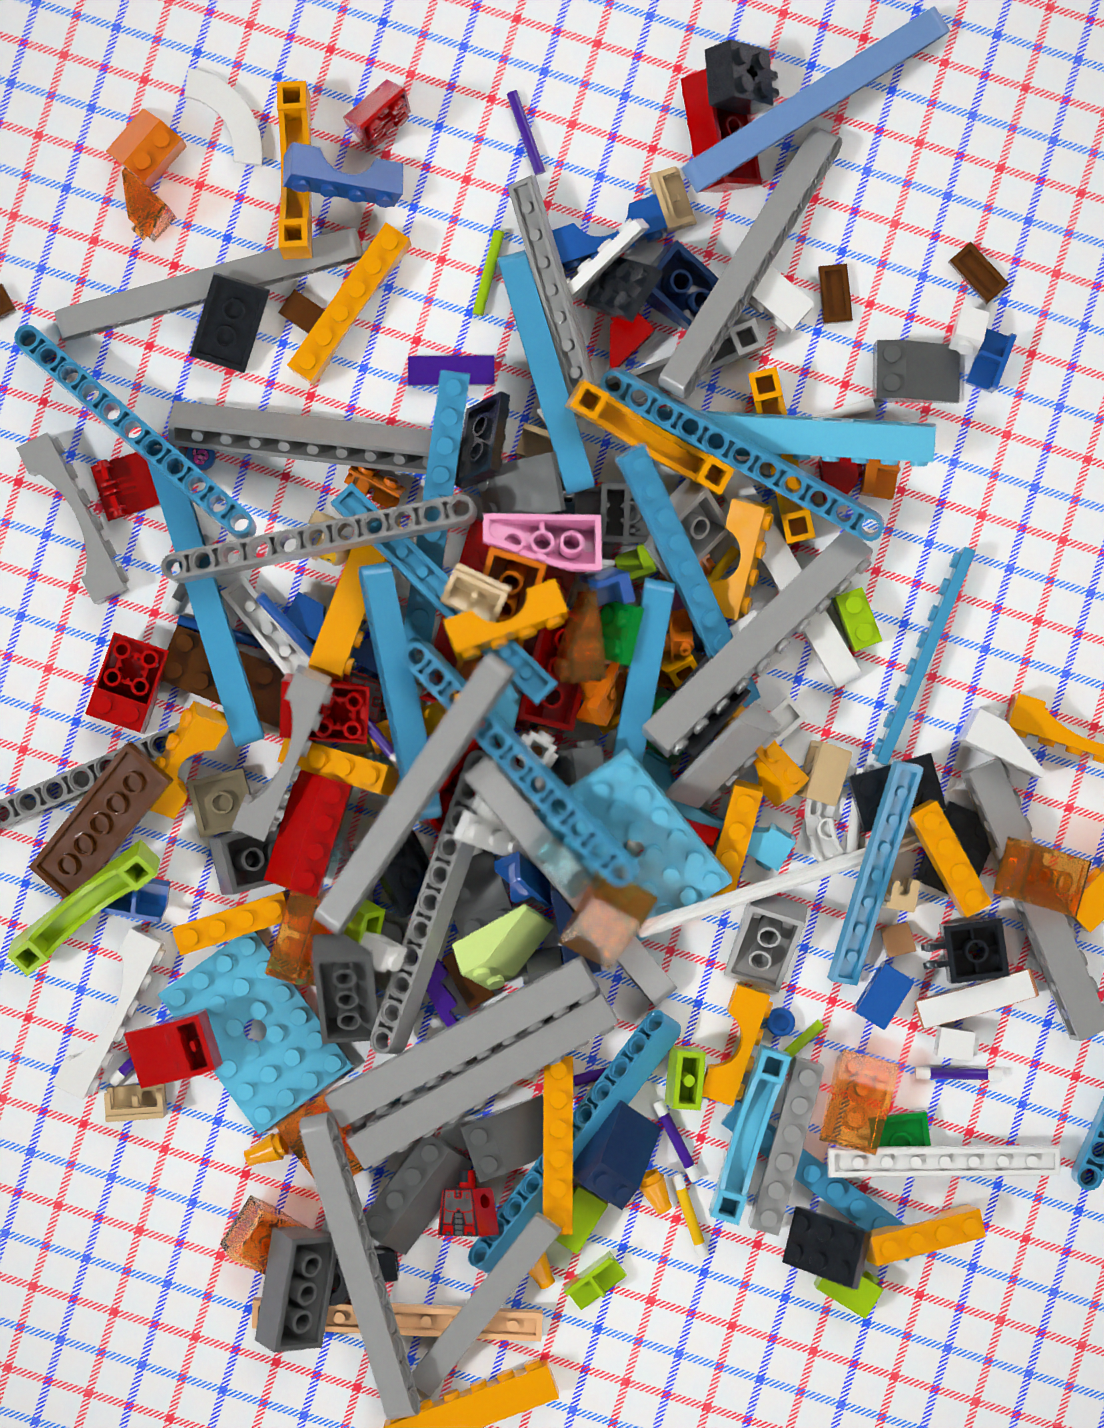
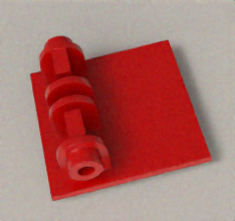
M137 452L109 461L104 459L96 462L97 465L90 467L108 522L160 505L148 463Z

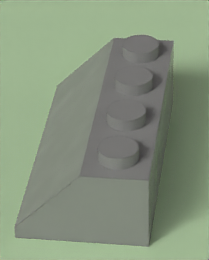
M755 700L664 794L669 799L695 808H699L705 801L711 804L722 793L718 788L723 783L729 786L740 775L737 769L742 764L747 768L759 756L755 752L760 745L766 749L778 737L774 731L781 724Z

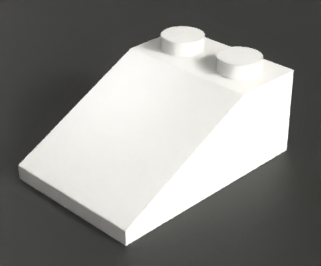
M981 706L980 708L970 710L956 741L994 759H1000L1002 763L1033 778H1045V770L1008 722L999 718L1001 715L999 711L988 706Z

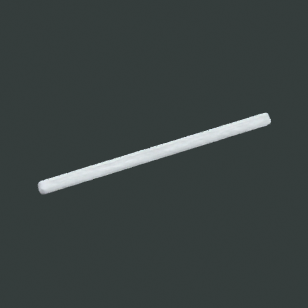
M915 832L903 835L898 853L922 846ZM867 847L637 922V933L641 938L861 866Z

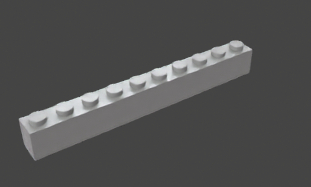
M174 401L168 420L169 443L175 446L426 474L432 430Z
M846 530L839 534L642 726V735L666 758L673 752L676 755L680 753L688 744L686 739L693 732L699 734L708 725L709 721L707 719L714 712L719 714L727 707L730 702L728 698L734 692L740 694L749 685L750 681L748 679L755 672L760 674L767 668L771 662L769 658L775 652L780 654L791 643L789 638L796 632L801 634L812 622L810 618L816 612L822 614L832 603L830 598L836 592L842 594L851 585L852 581L850 579L856 573L861 575L872 564L870 559L873 549L862 539Z
M995 759L960 773L980 823H982L988 836L989 845L1070 1040L1081 1042L1103 1032L1104 1004L1100 1002L1097 995L1099 992L1098 985L1095 979L1088 973L1086 968L1088 961L1082 950L1078 949L1075 941L1077 938L1075 929L1066 920L1064 915L1066 911L1062 899L1056 896L1053 888L1055 884L1053 876L1044 867L1042 862L1043 852L1032 838L1031 823L1026 816H1023L1020 809L1021 799L1017 791L1012 789L1008 780L1010 779V772L1007 766L1001 763L1000 759Z
M580 955L329 1091L324 1099L339 1126L342 1128L349 1124L353 1128L366 1120V1114L372 1111L379 1114L390 1108L392 1100L400 1097L403 1101L417 1093L416 1087L424 1083L427 1087L437 1083L442 1079L440 1074L448 1070L455 1073L468 1065L466 1060L474 1056L478 1060L493 1052L492 1046L502 1042L503 1046L513 1042L518 1038V1032L526 1028L529 1032L539 1028L544 1024L542 1019L553 1015L554 1018L563 1015L570 1010L568 1005L577 1000L580 1004L589 1001L596 996L594 991L598 989L599 984L583 955Z
M600 987L594 991L596 996L589 1001L580 1004L577 1000L568 1005L570 1010L557 1018L550 1015L542 1019L544 1024L531 1032L527 1028L518 1032V1038L505 1046H503L502 1042L491 1047L493 1052L479 1060L476 1056L467 1061L468 1065L455 1073L447 1072L441 1076L442 1079L429 1087L426 1085L421 1087L411 1097L403 1101L400 1099L387 1110L374 1114L361 1124L346 1130V1141L362 1167L366 1169L371 1165L376 1167L382 1164L388 1155L395 1151H405L412 1145L414 1140L421 1136L423 1138L431 1136L438 1130L437 1127L442 1124L457 1121L463 1116V1112L472 1107L477 1109L486 1104L489 1097L496 1093H506L517 1081L534 1077L543 1066L547 1064L554 1065L564 1058V1054L571 1050L578 1051L586 1047L592 1038L598 1035L604 1036L615 1029V1025L618 1024V1019Z

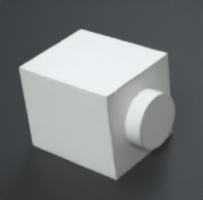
M962 305L955 319L948 348L956 350L961 354L976 356L984 341L990 313Z
M943 1025L937 1026L933 1053L937 1057L972 1062L973 1055H977L979 1050V1038H976V1033L968 1029Z

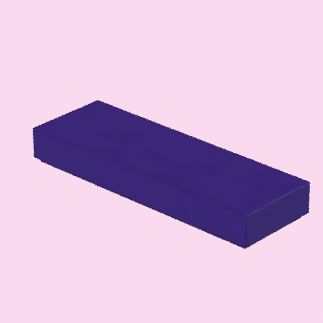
M408 356V386H439L441 369L470 374L469 386H495L494 356Z

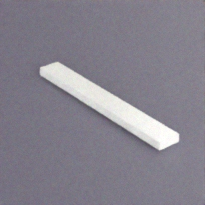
M1061 1146L827 1147L828 1177L1061 1176Z

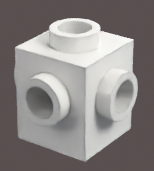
M542 730L538 734L532 731L529 736L524 733L521 739L530 749L534 746L542 748L543 752L539 758L550 769L558 757V754L554 753L557 747L552 744L555 739ZM517 755L521 759L519 765L525 768L526 762L524 757Z

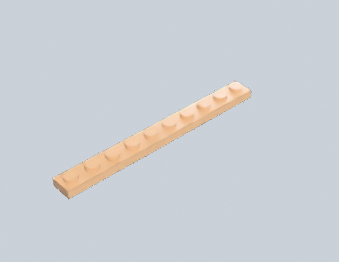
M262 1297L253 1298L252 1329L257 1328ZM346 1301L336 1306H329L325 1332L360 1333L351 1301ZM391 1303L400 1335L439 1337L463 1307ZM500 1308L476 1339L541 1342L543 1310Z

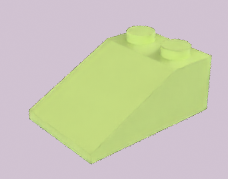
M524 904L453 943L452 947L461 974L489 990L502 987L506 981L516 976L554 927L553 921Z

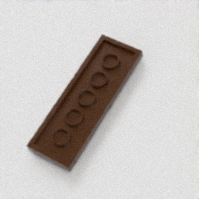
M177 625L167 648L169 654L161 681L222 705L201 635ZM239 650L260 721L280 729L281 685L285 675L277 665Z
M132 741L127 742L33 860L29 868L65 899L105 867L174 779Z

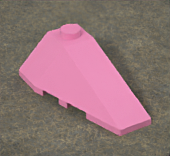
M483 513V543L569 571L601 572V515Z

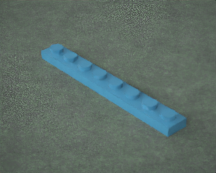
M963 547L960 552L955 551L950 560L949 567L953 569L949 579L944 577L938 590V594H941L938 605H932L927 616V620L930 621L927 632L922 631L916 643V647L920 648L915 659L911 657L907 664L905 674H908L905 685L900 684L895 693L894 700L897 701L894 712L889 711L883 723V727L886 728L882 739L878 737L873 746L872 754L875 755L873 761L879 764L888 765L976 551Z
M897 760L892 762L827 976L832 982L858 985L924 770L920 765Z
M738 1100L721 1121V1124L731 1132L734 1130L742 1104ZM769 1122L759 1152L766 1158L769 1157L776 1132V1127ZM804 1148L802 1149L795 1179L848 1219L868 1231L884 1226L906 1225L843 1177L829 1178L828 1166Z

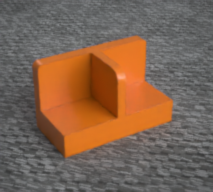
M869 459V463H864L859 495L887 500L894 499L897 477L901 470V467H899L900 461H898V465H884L880 463V459Z
M611 662L606 672L600 673L595 681L585 679L581 681L580 686L587 697L576 715L578 721L607 726L624 695L627 672L622 664Z

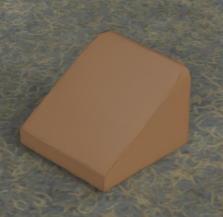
M908 922L880 928L885 953L888 958L917 951Z

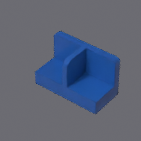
M987 328L984 341L974 357L965 384L993 393L999 386L1017 335L1011 333L1007 336Z
M610 566L601 569V572H590L579 576L580 582L588 585L592 603L596 606L614 601L623 604L636 601L629 572Z
M520 851L494 862L495 872L510 884V897L514 903H519L533 896L545 908L552 906L550 881Z
M152 878L137 891H130L104 907V913L160 923L168 907L171 881Z
M882 961L852 1010L882 1030H885L914 985V980Z

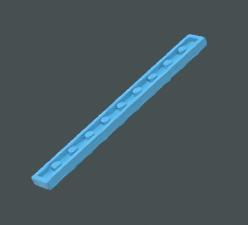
M441 369L422 502L453 496L470 374ZM431 510L427 515V521L436 522L440 518V510ZM448 529L417 535L416 546L442 570ZM411 583L404 625L407 645L416 642H428L431 644L437 608ZM420 648L415 652L416 660H424V652Z
M639 443L617 456L616 460L672 581L675 583V587L706 654L712 659L734 637L645 444ZM752 676L748 679L750 683L746 687L751 691V695L743 703L744 707L761 698Z
M353 483L349 484L331 501V506L343 518L379 511ZM381 521L372 523L370 533H379L383 528V523ZM409 538L372 545L447 619L463 613L440 602L449 577ZM513 639L508 641V645L500 649L493 650L490 647L482 650L481 652L485 656L492 653L516 671L511 682L536 706L557 687V682Z

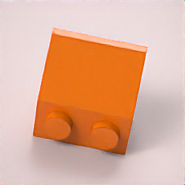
M142 108L109 146L106 153L148 189H151L187 145L163 121Z

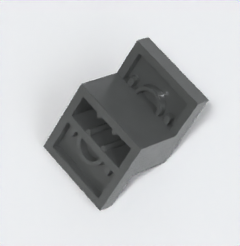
M601 483V486H595L574 493L572 502H575V515H601V545L628 546L629 543H646L650 531L627 483Z

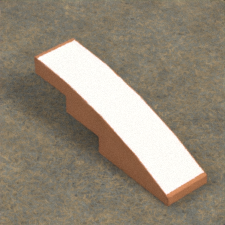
M1030 967L1011 972L1008 977L976 981L974 984L918 999L914 1003L922 1029H927L1039 996V992Z

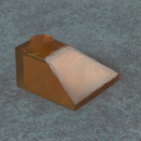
M124 167L121 172L127 215L133 224L131 230L143 241L148 237L154 243L177 217L163 200L130 170Z

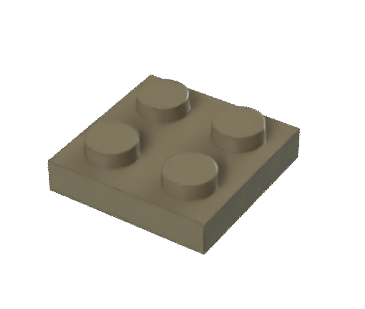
M244 768L187 781L200 838L234 830L232 826L246 794L251 796Z

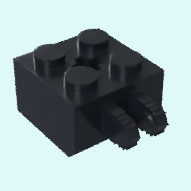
M733 39L704 49L709 106L742 115H752L774 106L773 99H777L780 95L779 89L772 86V82L778 79V73L770 68L769 50Z
M993 916L939 924L941 941L921 945V951L925 952L943 949L944 959L927 960L923 963L924 969L945 967L947 982L951 984L1010 976L1003 923L1000 917ZM973 943L980 947V952H976L977 956L975 957L968 953L969 947Z

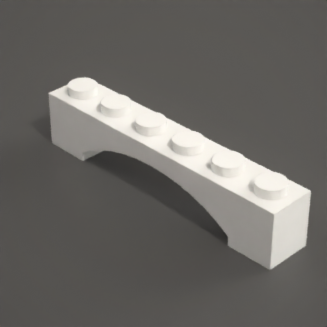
M135 926L129 929L117 955L122 957L123 979L119 999L112 1017L99 1037L77 1057L69 1055L64 1058L52 1085L81 1100L85 1099L89 1094L94 1095L101 1082L97 1078L101 1069L106 1070L114 1056L110 1052L114 1043L119 1044L127 1030L123 1026L127 1017L132 1018L139 1007L140 1002L136 1001L140 991L145 992L152 981L153 976L149 975L153 965L159 966L166 953V950L162 949L165 941Z

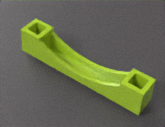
M140 839L11 940L7 957L28 976L49 960L51 954L96 913L126 893L133 890L137 891L158 875L160 858Z

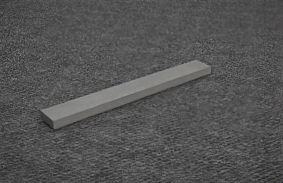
M530 175L508 185L507 188L570 397L580 380H586L596 387L598 386L536 176Z
M538 1211L414 1368L412 1375L417 1388L431 1397L561 1231L560 1227Z

